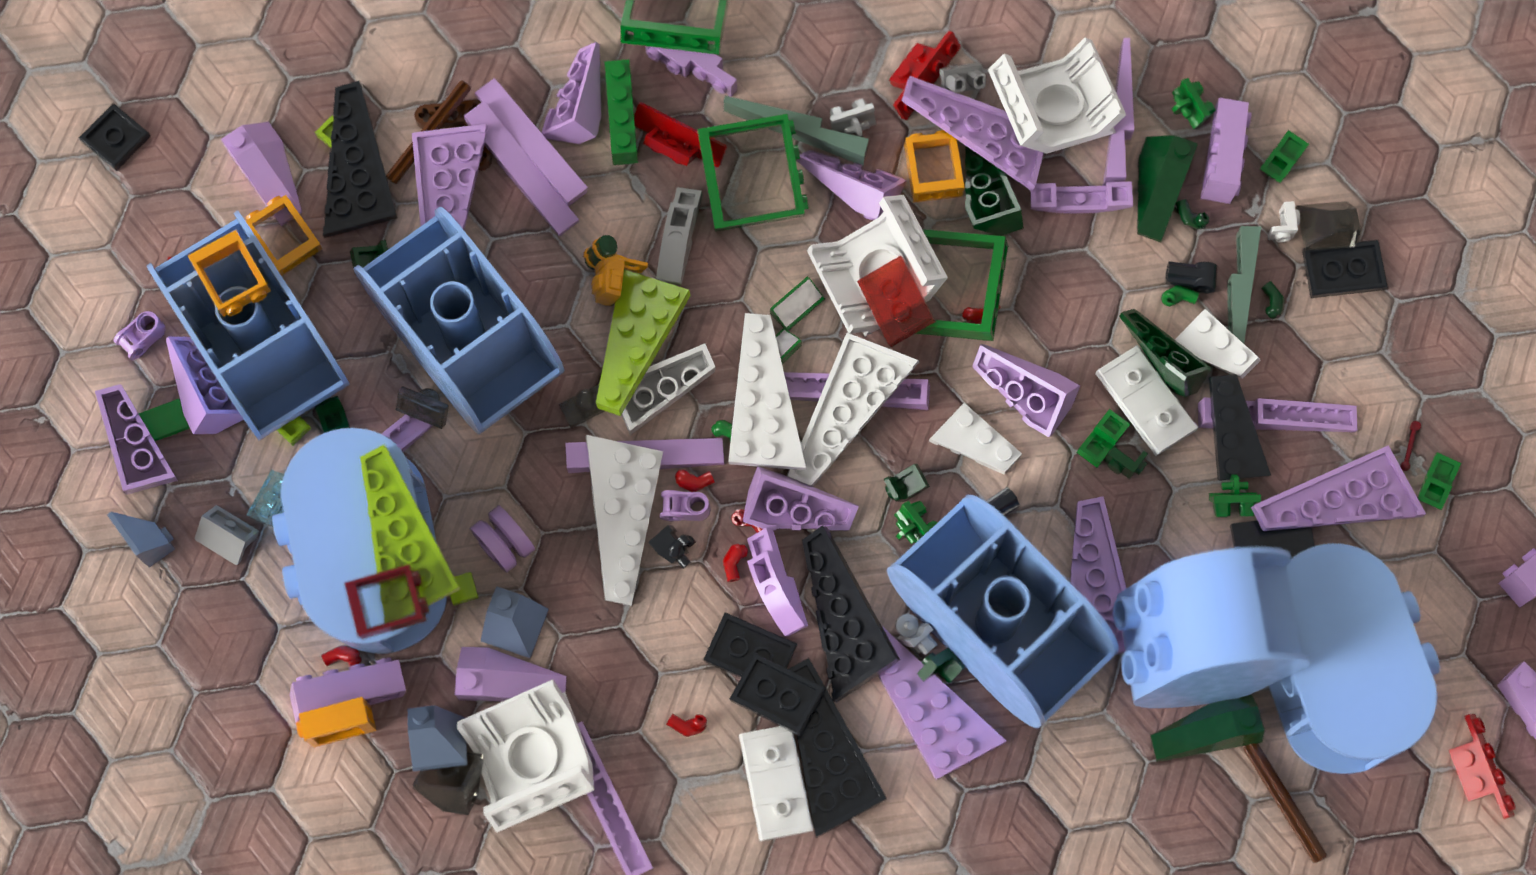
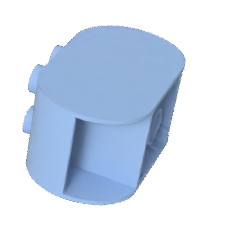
M438 207L434 211L435 216L365 267L362 268L360 265H357L353 269L363 288L398 337L460 416L480 435L564 373L565 370L553 345L530 312L457 221L444 208Z
M237 210L233 213L236 217L234 221L156 268L152 263L146 266L221 386L251 431L260 441L349 386L350 383L262 245ZM236 230L271 292L267 293L263 300L257 303L250 302L243 306V309L236 315H226L223 317L188 255ZM240 250L204 269L223 303L259 284Z
M360 428L337 429L321 434L305 444L290 461L282 480L281 501L284 512L274 514L272 522L279 546L287 545L294 565L283 567L285 589L290 599L298 598L300 605H303L304 610L313 623L325 633L359 651L374 654L401 651L417 644L433 631L443 616L447 597L428 606L429 613L425 614L427 619L425 622L366 639H361L357 636L344 583L377 573L360 457L383 444L387 446L437 543L424 479L417 467L405 457L402 450L384 435ZM380 585L363 589L362 594L371 627L384 624Z
M966 495L960 503L887 569L892 585L922 623H929L934 629L931 632L955 654L968 671L1006 709L1034 728L1041 727L1118 653V643L1112 630L1091 603L998 510L977 496Z
M1323 544L1300 552L1286 565L1301 652L1309 657L1310 665L1269 685V689L1286 737L1294 752L1303 761L1319 770L1336 774H1353L1370 770L1415 744L1427 731L1433 719L1437 701V689L1433 675L1440 672V664L1433 646L1429 642L1421 644L1413 624L1420 621V610L1414 595L1410 591L1401 593L1397 579L1390 569L1376 556L1361 548L1346 544Z
M1246 547L1192 555L1161 566L1119 593L1113 606V618L1116 627L1122 630L1125 653L1122 657L1121 668L1125 682L1131 685L1134 705L1144 708H1177L1236 699L1257 692L1310 665L1309 657L1301 652L1286 565L1291 562L1290 553L1279 548Z

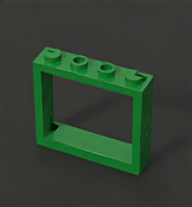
M626 0L620 25L621 43L720 54L729 0H719L714 29L632 20L635 0Z
M788 114L698 129L715 232L805 216V210L809 209L806 194L802 195L800 185L804 184L802 169L797 170L796 160H800L798 144L793 145L791 135H796L793 120L788 119ZM781 126L795 209L724 221L709 138Z
M922 229L930 244L993 249L981 324L911 318L912 311L896 319L903 333L994 341L1009 247L1006 236Z

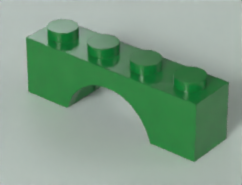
M630 60L605 61L613 165L638 164Z

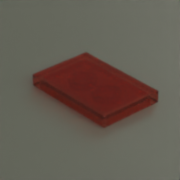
M901 255L857 281L890 347L895 346L936 322L905 259Z

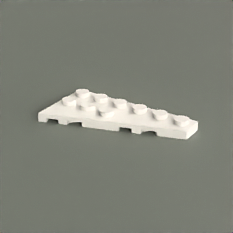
M745 313L728 462L731 465L807 471L771 315Z
M846 333L801 442L807 471L790 469L788 477L813 487L919 363V360Z
M586 435L605 601L631 606L663 451Z

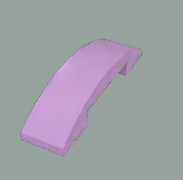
M1132 181L1106 182V186L1056 187V183L1036 184L1033 191L1030 190L1031 209L1043 212L1081 214L1108 212L1133 207Z

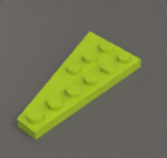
M624 269L621 296L615 302L596 399L598 409L619 416L622 415L691 296L689 289Z
M383 444L362 455L360 461L367 496V508L371 523V536L377 573L409 564L413 567L414 571L418 570L420 573L422 586L418 588L420 596L426 598L428 606L460 590L387 446ZM406 577L380 584L384 623L415 614Z

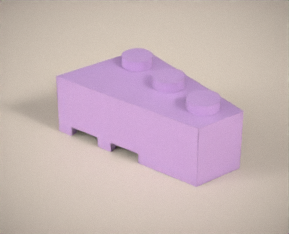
M1535 548L1522 557L1525 562L1519 567L1513 564L1502 574L1505 578L1498 583L1519 608L1536 597Z

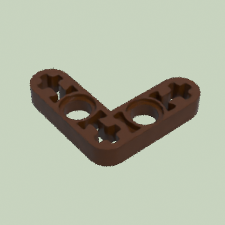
M477 99L463 100L456 108L458 112L457 118L447 120L441 129L468 126L464 115L478 106L481 101ZM442 103L425 104L416 109L414 117L421 129L427 123L423 120L424 114L429 113L430 117L428 120H430ZM485 145L482 152L484 158L479 165L478 171L488 169L492 163V154Z

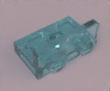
M271 469L246 514L248 517L273 528L272 516L284 512L281 501V486L284 474Z

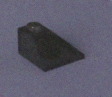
M1348 202L1296 206V210H1299L1300 213L1299 225L1305 250L1356 246L1361 227L1357 209Z
M467 752V765L421 770L413 783V788L443 812L469 815L478 797L483 754Z

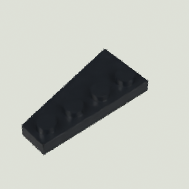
M1237 374L1209 377L1217 479L1219 481L1230 480L1231 475H1238L1239 479L1271 476Z

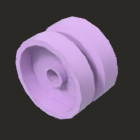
M498 505L488 513V518L495 527L494 530L482 520L474 524L470 530L493 562L495 561L507 573L517 565V560L510 551L511 548L519 556L526 558L535 550V547L511 516Z

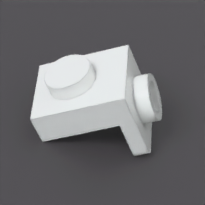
M1294 201L1283 203L1279 210L1281 226H1273L1270 229L1268 240L1287 242L1293 239L1298 231L1297 225L1300 224L1299 210H1295Z

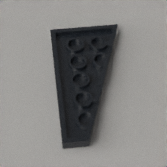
M360 80L335 87L333 130L331 131L332 143L327 177V201L324 212V238L398 218Z
M822 525L802 539L807 569L810 571L813 584L811 590L817 605L816 616L822 648L826 653L828 668H826L827 675L831 679L833 692H831L833 702H838L898 662L900 658L826 526Z
M809 658L789 668V670L825 687ZM826 689L801 737L797 735L816 838L887 800Z

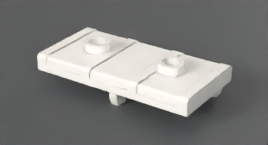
M1138 345L1096 371L1097 377L1155 456L1199 428Z
M780 726L739 734L760 842L813 832L794 734Z

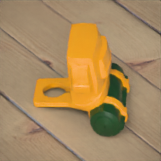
M603 235L594 240L592 246L586 248L583 255L587 267L595 270L596 276L593 277L591 282L592 295L595 297V302L606 306H611L621 296L624 269L635 273H642L648 267L647 262L629 259L616 254L617 242L610 235Z

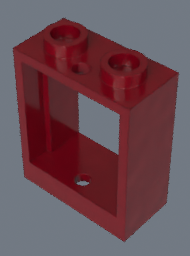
M409 564L344 583L357 636L361 639L427 621L425 614L429 613L428 603L425 597L420 596L418 588L422 586L419 571H414L413 567ZM406 577L416 614L371 627L362 590Z

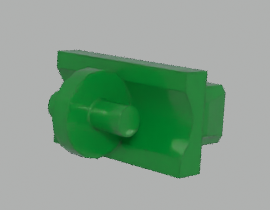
M1186 78L1172 91L1173 99L1176 102L1172 112L1174 115L1182 113L1194 130L1199 128L1206 119L1210 118L1216 111V108L1212 102L1207 101L1203 103L1200 98L1204 93L1201 83L1199 81L1191 82L1189 78Z
M1231 475L1230 482H1221V489L1230 490V493H1209V501L1213 503L1214 514L1217 517H1230L1231 503H1239L1240 516H1255L1251 507L1257 504V502H1261V494H1257V492H1239L1240 490H1248V482H1239L1238 475Z
M907 501L894 514L898 520L896 525L901 530L896 535L899 541L907 538L911 544L916 543L937 524L934 520L926 524L921 518L927 513L926 507L921 501L912 504Z

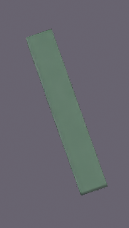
M729 96L724 98V111L745 120L788 114V119L793 120L796 135H791L793 139L853 163L864 165L868 150V138L822 128V118ZM781 126L767 128L782 134Z
M1261 226L1240 227L1236 234L1237 274H1231L1227 281L1228 330L1243 344L1245 342Z

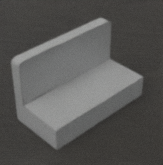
M216 505L201 516L195 540L233 564L238 565L242 560L245 548L257 539L259 530Z

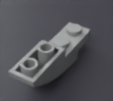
M677 187L674 201L670 203L665 223L656 275L657 280L682 285L692 247V234L703 197L701 190Z

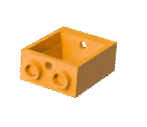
M944 130L930 135L916 133L906 137L904 149L913 203L963 197L964 182L957 139ZM949 145L954 179L919 183L914 149Z
M287 195L274 197L267 203L268 206L261 211L255 210L246 217V223L281 276L323 250L321 244ZM286 207L309 240L277 260L254 227Z
M236 230L188 255L223 317L226 315H236L243 309V306L250 302L257 303L263 300L267 293L271 292ZM240 250L259 284L223 303L204 269Z
M363 697L299 713L300 721L296 722L299 737L304 738V741L314 748L377 731L371 705Z

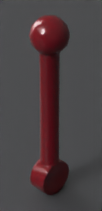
M1413 421L1410 424L1411 435L1405 459L1400 464L1403 471H1408L1411 468L1409 461L1416 433L1421 428V424L1418 421Z

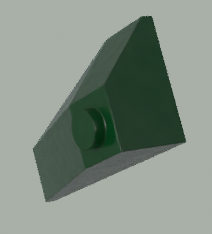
M1175 135L1146 136L1138 158V235L1161 243L1198 143Z
M965 145V210L973 229L996 236H1003L1024 229L1022 210L1005 172Z
M1136 309L1121 312L1119 317L1163 380L1172 387V390L1184 397L1198 393L1212 368Z
M1250 694L1236 699L1209 703L1150 735L1156 762L1262 743L1265 730L1258 705Z

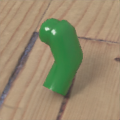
M718 420L716 424L712 425L711 431L714 436L721 437L724 435L731 442L733 424L726 420Z

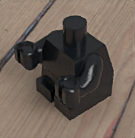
M667 525L648 543L672 564L678 562L685 569L691 564V561L686 557V554L689 553L686 547L693 546L696 541L689 535H681L678 538L675 534L677 530L674 526Z

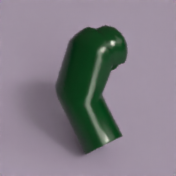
M1187 199L1176 202V208L1184 225L1200 230L1209 223L1210 219L1206 213L1196 214L1191 211Z
M1269 281L1261 289L1270 299V306L1265 309V313L1269 318L1275 319L1284 312L1285 299L1272 281Z

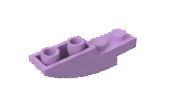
M645 46L646 53L652 60L656 62L661 61L675 75L680 74L686 78L692 71L696 78L701 81H708L720 94L726 93L732 97L737 91V79L723 71V59L715 54Z
M765 528L747 539L753 557L747 562L759 594L770 615L783 634L790 636L807 627L808 624L794 577H787L774 531L771 528Z

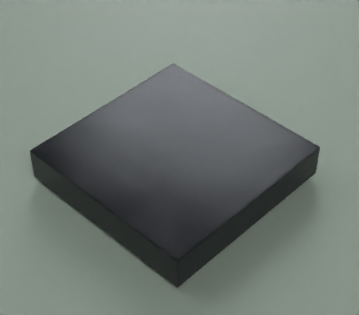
M113 103L78 139L117 171L151 135Z

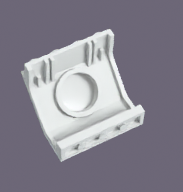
M1084 38L1068 55L1057 61L1017 71L1012 57L1003 54L988 69L1020 146L1046 154L1115 134L1114 126L1126 116L1091 39Z
M904 195L883 197L879 202L883 210L880 217L839 241L812 244L807 250L849 334L863 332L866 337L928 302L948 278Z
M550 680L457 722V729L474 752L487 787L491 804L484 807V815L496 832L594 790L593 767L566 692L562 693L554 680Z

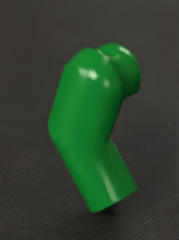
M1176 285L1166 290L1162 294L1161 300L1164 305L1169 307L1183 300L1195 304L1199 292Z

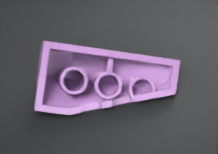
M269 122L242 125L221 139L228 153L266 206L274 197L287 195L298 213H302L283 142ZM286 207L274 214V217L281 226L294 219Z
M811 150L800 154V160H796L852 209L864 214L863 216L869 220H875L882 215L883 210L879 204L882 198L900 195L907 182L905 179L879 169L876 170V173L862 170L861 164L843 165L840 164V160L836 157Z
M168 336L166 342L181 406L192 433L217 434L244 420L192 338Z
M757 466L748 490L743 522L763 529L771 528L773 530L818 529L822 525L826 526L828 530H850L859 506L783 474Z
M462 647L456 671L455 696L458 700L505 701L550 680H554L563 693L566 692L567 677L491 648Z

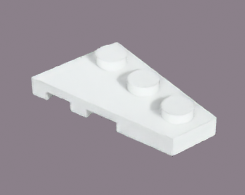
M1206 309L1175 339L1203 362L1232 375L1237 374V377L1241 379L1261 361L1257 355Z
M965 403L929 439V442L935 445L939 444L950 449L951 452L958 455L962 454L975 460L976 463L1001 474H1005L1022 455L1019 450Z

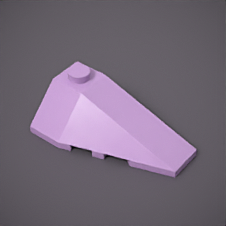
M597 42L579 49L567 73L570 79L563 89H559L556 96L560 99L555 109L550 108L542 130V134L546 139L581 144L592 140L598 134L601 120L600 44Z
M985 344L980 345L972 365L993 389L996 388L1007 399L1005 402L1010 407H1015L1023 416L1021 419L1028 426L1047 437L1052 436L1072 408L1080 385L1059 373Z

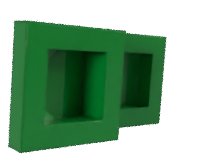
M1288 130L1261 166L1260 171L1281 184L1307 149L1309 143Z
M1109 409L1076 453L1098 468L1128 429L1130 423Z
M1438 452L1435 453L1420 488L1418 500L1442 510L1453 487L1451 485L1461 463Z

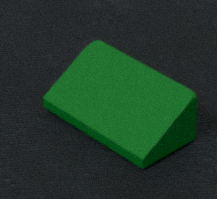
M180 399L139 413L154 441L190 429L183 414Z

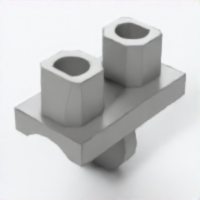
M978 62L960 66L950 65L948 68L940 69L941 88L958 93L985 87V73L982 72V64Z
M862 98L854 101L852 109L845 112L840 106L831 108V130L846 134L854 133L855 136L863 137L862 130L876 125L873 104H867Z
M903 614L896 620V630L901 635L897 640L903 646H909L916 653L922 652L926 655L937 645L929 635L934 630L929 623H921L911 614Z

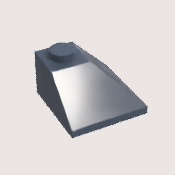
M115 512L107 514L134 554L149 568L175 550L171 543L174 538L166 527L161 529L154 522Z
M496 586L487 609L480 641L531 659L549 609L521 594Z
M435 705L408 708V736L413 771L467 765V742L457 729V722L465 719V717Z

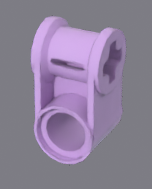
M142 312L128 326L116 334L114 343L121 345L127 351L130 360H136L164 335L165 325L153 312ZM155 321L154 327L146 330L148 323Z
M675 490L661 492L663 512L660 513V519L703 521L710 515V504L708 498L703 493ZM696 502L705 504L703 510L698 512L693 511L691 507Z

